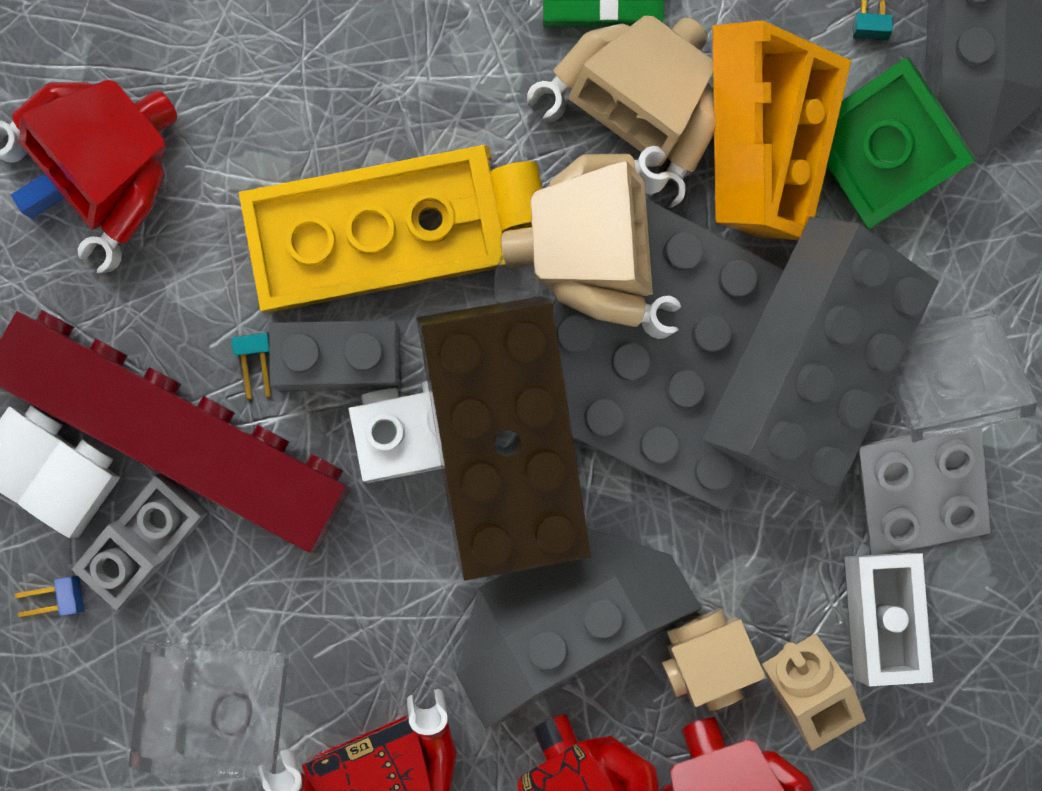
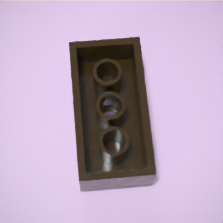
M538 296L416 317L456 557L464 581L590 558V546L552 303L544 297ZM509 430L517 434L515 440L509 446L500 449L495 448V439L499 433Z

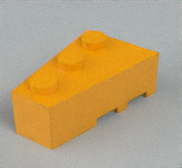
M763 20L712 25L713 92L716 119L714 130L716 223L758 238L799 240L809 217H815L851 60Z

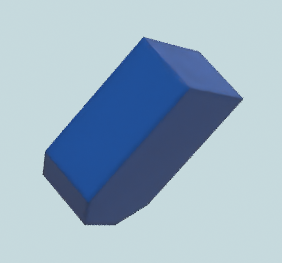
M45 173L10 194L20 212L31 219L65 198Z

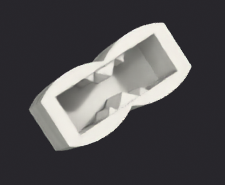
M31 405L26 413L9 406L0 418V493L66 537L79 538L120 479V476L108 469L114 459L84 439L80 441L77 447L70 444L57 434L63 424L36 406Z

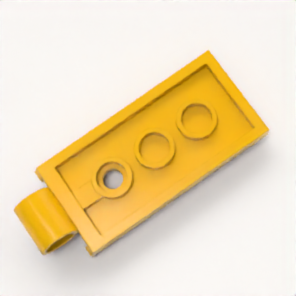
M480 145L238 192L260 311L263 314L508 267L502 254V234L504 231L532 227L531 197L536 191L543 189L538 163L535 161L516 162L500 166L491 171L489 161H492L490 148L486 145ZM427 209H435L443 217L442 224L436 230H425L419 224L420 215Z

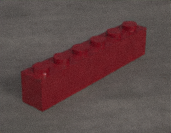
M42 309L36 319L18 311L15 312L0 339V388L309 553L318 552L351 490V487L339 481L344 470L312 453L306 463L284 452L290 441L258 424L252 434H249L231 424L235 415L234 411L205 396H202L198 405L176 395L182 385L181 383L151 367H148L145 375L142 377L123 366L128 355L96 338L90 348L69 338L75 328L74 326Z

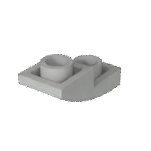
M161 473L157 474L119 520L109 524L71 570L117 611L157 572L209 512L174 480Z

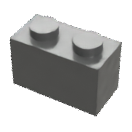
M395 320L269 323L270 386L276 390L291 392L401 389L400 328Z

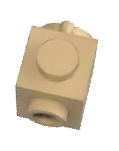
M723 609L702 614L667 631L671 642L666 644L671 659L662 662V666L676 698L686 694L689 702L695 707L706 703L709 711H715L743 698L741 688L766 678L742 620L734 616L726 619Z
M816 633L797 644L793 642L785 644L784 649L775 657L762 663L776 699L811 751L866 721L853 684Z

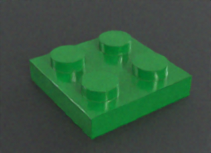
M905 57L842 101L827 166L867 228L871 229L977 159L911 58Z

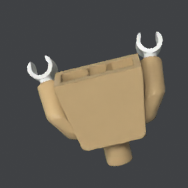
M643 16L632 26L622 23L586 32L553 71L556 77L551 82L541 81L531 86L527 93V103L530 107H533L542 95L547 93L554 94L556 96L555 104L545 113L543 120L547 123L555 122L565 112L566 101L563 95L569 88H572L568 96L569 100L637 150L642 152L651 146L660 147L666 156L659 163V166L667 158L671 161L666 173L671 175L669 180L673 181L677 187V194L668 207L672 208L684 198L686 189L683 178L686 172H694L714 136L716 125L713 87L708 83L713 73V59L701 51L707 43V33L702 25L691 18H681L670 29L654 16Z
M657 146L648 147L641 152L638 160H634L630 154H583L550 181L549 187L540 189L532 195V227L503 232L501 247L506 265L509 268L534 265L537 280L554 292L560 303L596 320L637 327L642 322L645 332L657 339L667 338L679 330L677 327L662 325L657 319L656 311L657 309L675 312L681 308L679 301L672 296H662L651 304H646L645 299L642 297L653 295L646 194L660 192L671 176L666 172L662 174L652 173L646 166H659V163L666 156L664 151Z

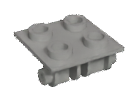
M979 420L861 444L852 467L856 475L861 474L870 555L891 554L991 533L982 425Z

